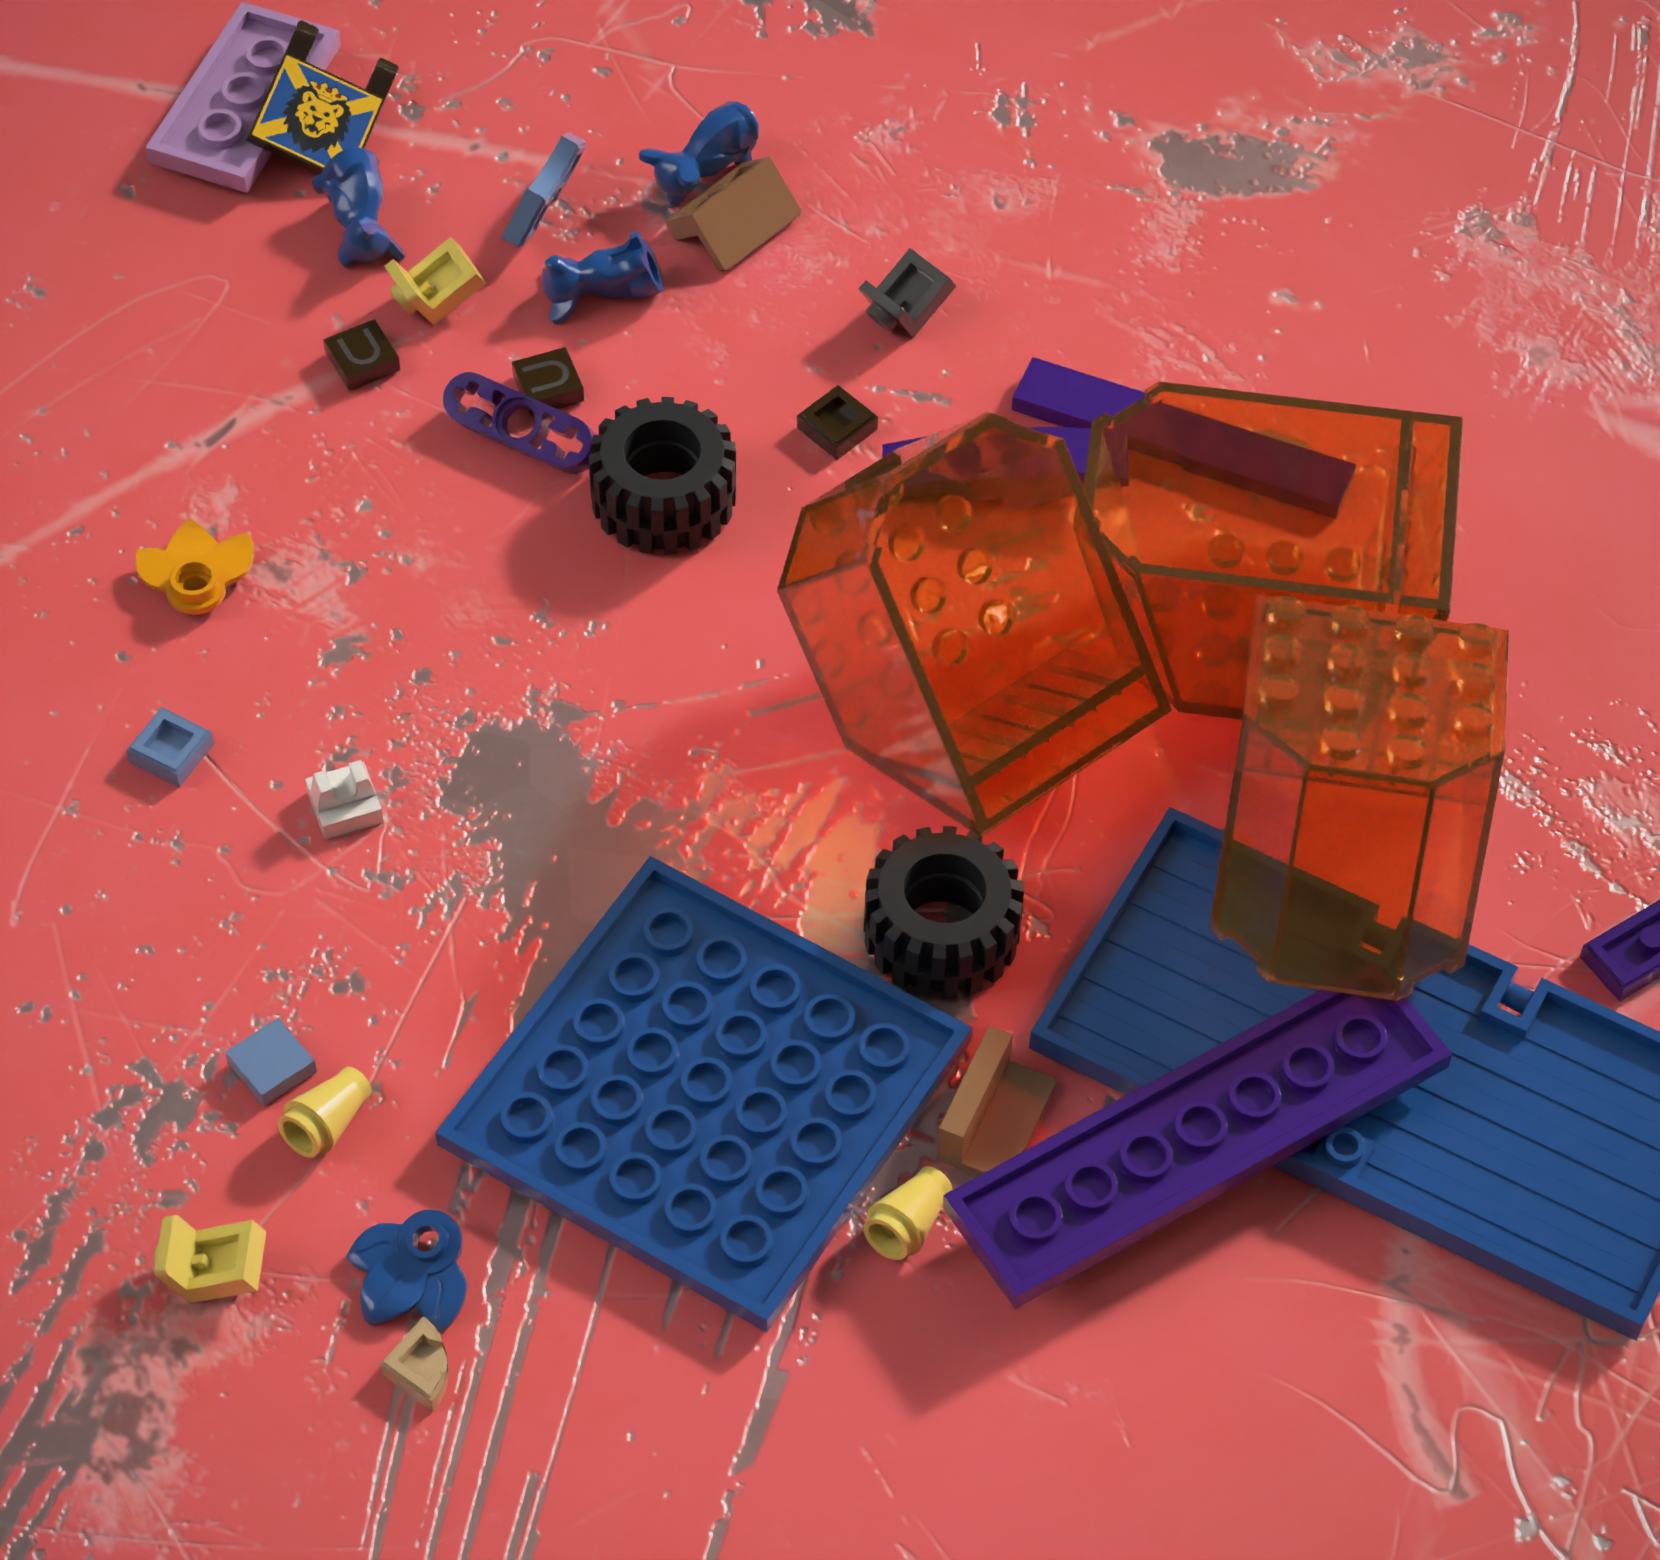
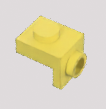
M451 237L408 272L394 259L384 266L396 283L389 291L399 305L410 316L418 310L434 326L486 284L464 250Z
M178 1215L164 1217L161 1224L159 1243L154 1252L155 1276L190 1304L258 1291L266 1231L253 1220L195 1230Z

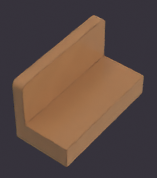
M770 156L741 163L664 222L675 240L698 235L717 269L724 271L732 268L801 214V209Z
M990 1025L988 1026L939 1127L937 1161L979 1176L1027 1150L1055 1090L1056 1081L1052 1076L1010 1061L1013 1034Z

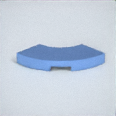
M570 132L560 137L541 172L526 189L501 238L517 247L523 246L531 238L542 223L543 216L554 198L557 200L587 147L585 140Z

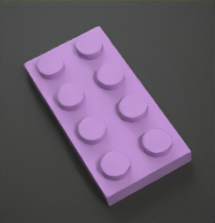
M241 2L146 145L148 163L247 193L272 153L247 142L246 139L296 26L302 19ZM302 20L319 29L306 62L326 70L341 47L339 30Z

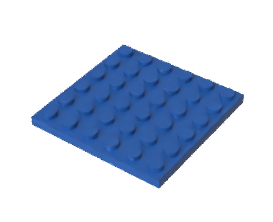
M649 856L435 1132L436 1142L439 1147L759 1329L768 1332L971 1042L972 1027L660 860Z

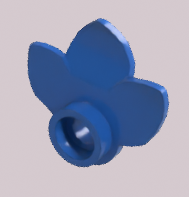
M422 1210L411 1215L403 1224L379 1223L362 1232L354 1241L346 1258L353 1266L368 1272L363 1280L360 1300L364 1320L369 1325H377L393 1320L408 1313L414 1307L417 1308L422 1317L424 1316L434 1325L439 1333L445 1332L453 1324L466 1299L468 1284L463 1271L457 1263L463 1249V1236L461 1229L452 1217L439 1210ZM429 1231L438 1233L439 1241L434 1249L426 1252L418 1250V1240L421 1235Z

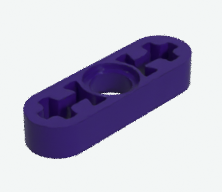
M466 372L459 374L447 384L443 394V405L448 415L461 426L562 472L578 474L589 469L590 442L596 433L582 420L477 373ZM477 392L488 404L496 407L493 416L476 407H470L467 410L461 403L464 394L474 395ZM519 409H531L535 415V425L532 431L521 438L511 437L507 430L509 417ZM550 429L555 434L566 439H573L576 435V439L583 444L582 449L579 453L569 451L565 457V452L558 445L546 439Z

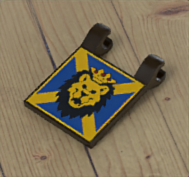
M300 20L246 141L312 172L321 174L326 163L340 151L352 147L365 148L399 67L393 62L379 58L364 89L306 62V59L319 29L312 24Z

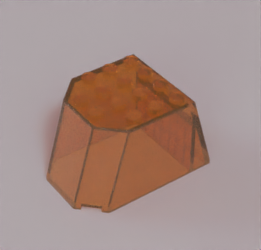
M1159 381L1145 389L1144 398L1112 417L1106 412L1092 420L1079 526L1124 657L1178 712L1359 734L1450 616L1463 417Z
M985 412L894 450L801 508L777 593L845 748L967 829L972 830L975 834L980 836L986 835L1172 711L1064 439L1017 424L994 413Z
M1256 594L1231 728L1209 930L1221 940L1230 936L1257 960L1256 971L1268 982L1398 1001L1412 994L1415 983L1438 971L1445 969L1451 974L1464 967L1505 755L1509 630L1493 628L1481 623L1464 624L1429 619L1417 614L1400 615L1365 610L1353 605L1336 606L1301 601L1290 596L1272 597Z

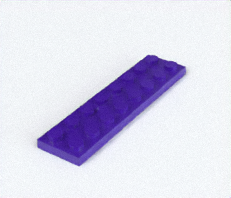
M1374 960L944 1194L943 1209L1014 1309H1017L1449 1068L1452 1053L1380 964Z

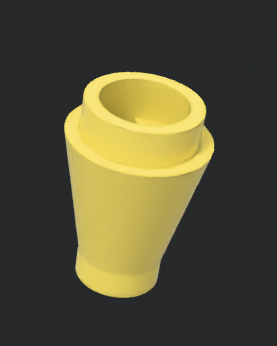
M347 1066L334 1077L287 1102L284 1106V1115L278 1120V1128L283 1139L294 1151L304 1157L313 1158L319 1152H330L362 1103L372 1095L369 1081L360 1071Z
M925 1166L913 1178L869 1207L863 1231L869 1244L878 1253L892 1260H902L907 1255H913L920 1251L943 1206V1195L953 1190L952 1184L946 1175L934 1167Z

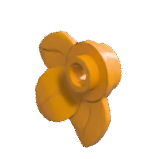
M187 519L174 533L166 550L159 548H141L136 550L135 565L137 574L142 582L151 588L166 593L167 599L173 608L185 614H203L213 610L223 601L226 587L248 574L254 559V545L249 533L231 536L218 544L201 525L192 519Z

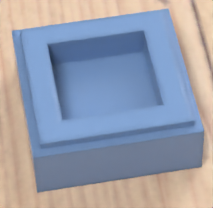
M161 707L126 751L129 763L180 787L212 748L214 740L211 731Z
M276 1018L225 1052L227 1064L264 1107L317 1072L313 1057L279 1018Z

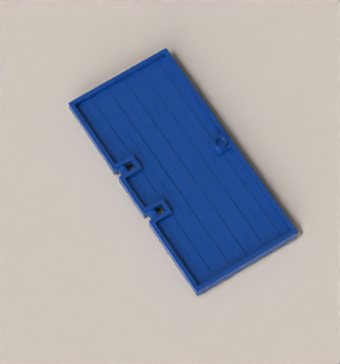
M1169 807L1031 1030L1029 1049L1128 1095L1376 960L1451 1051L1452 1058L1449 1068L1273 1166L1637 1341L1660 1294V1032L1544 978H1541L1535 991L1525 988L1514 982L1518 966L1405 914H1402L1396 927L1376 919L1380 903ZM1366 941L1383 950L1380 953L1363 945V942ZM1501 1005L1521 1013V1017L1501 1009Z

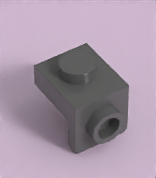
M909 248L877 288L865 280L858 289L870 303L865 312L875 322L890 333L898 326L914 338L955 289L956 285L951 278Z

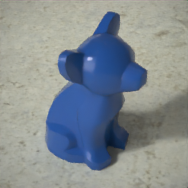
M728 101L708 112L707 116L693 132L682 152H666L647 148L639 152V159L654 166V176L657 185L667 194L668 203L677 205L682 203L687 194L692 192L700 178L715 176L733 162L735 165H740L741 163L752 161L751 152L756 145V141L759 139V124L755 114L747 105L737 101Z
M359 147L344 149L333 156L326 163L323 172L314 177L312 181L313 187L318 194L326 193L328 195L327 197L332 202L337 221L345 228L342 233V243L337 252L338 259L343 266L348 267L357 261L370 263L380 259L386 252H389L402 261L406 257L404 251L388 235L386 230L377 223L383 196V181L378 169L379 161L372 151Z
M639 231L630 232L629 239L623 245L595 250L580 262L572 258H563L559 255L551 256L546 259L545 267L543 268L542 286L544 293L553 303L550 311V319L553 324L567 320L573 313L577 301L584 293L613 299H641L663 292V280L657 259Z

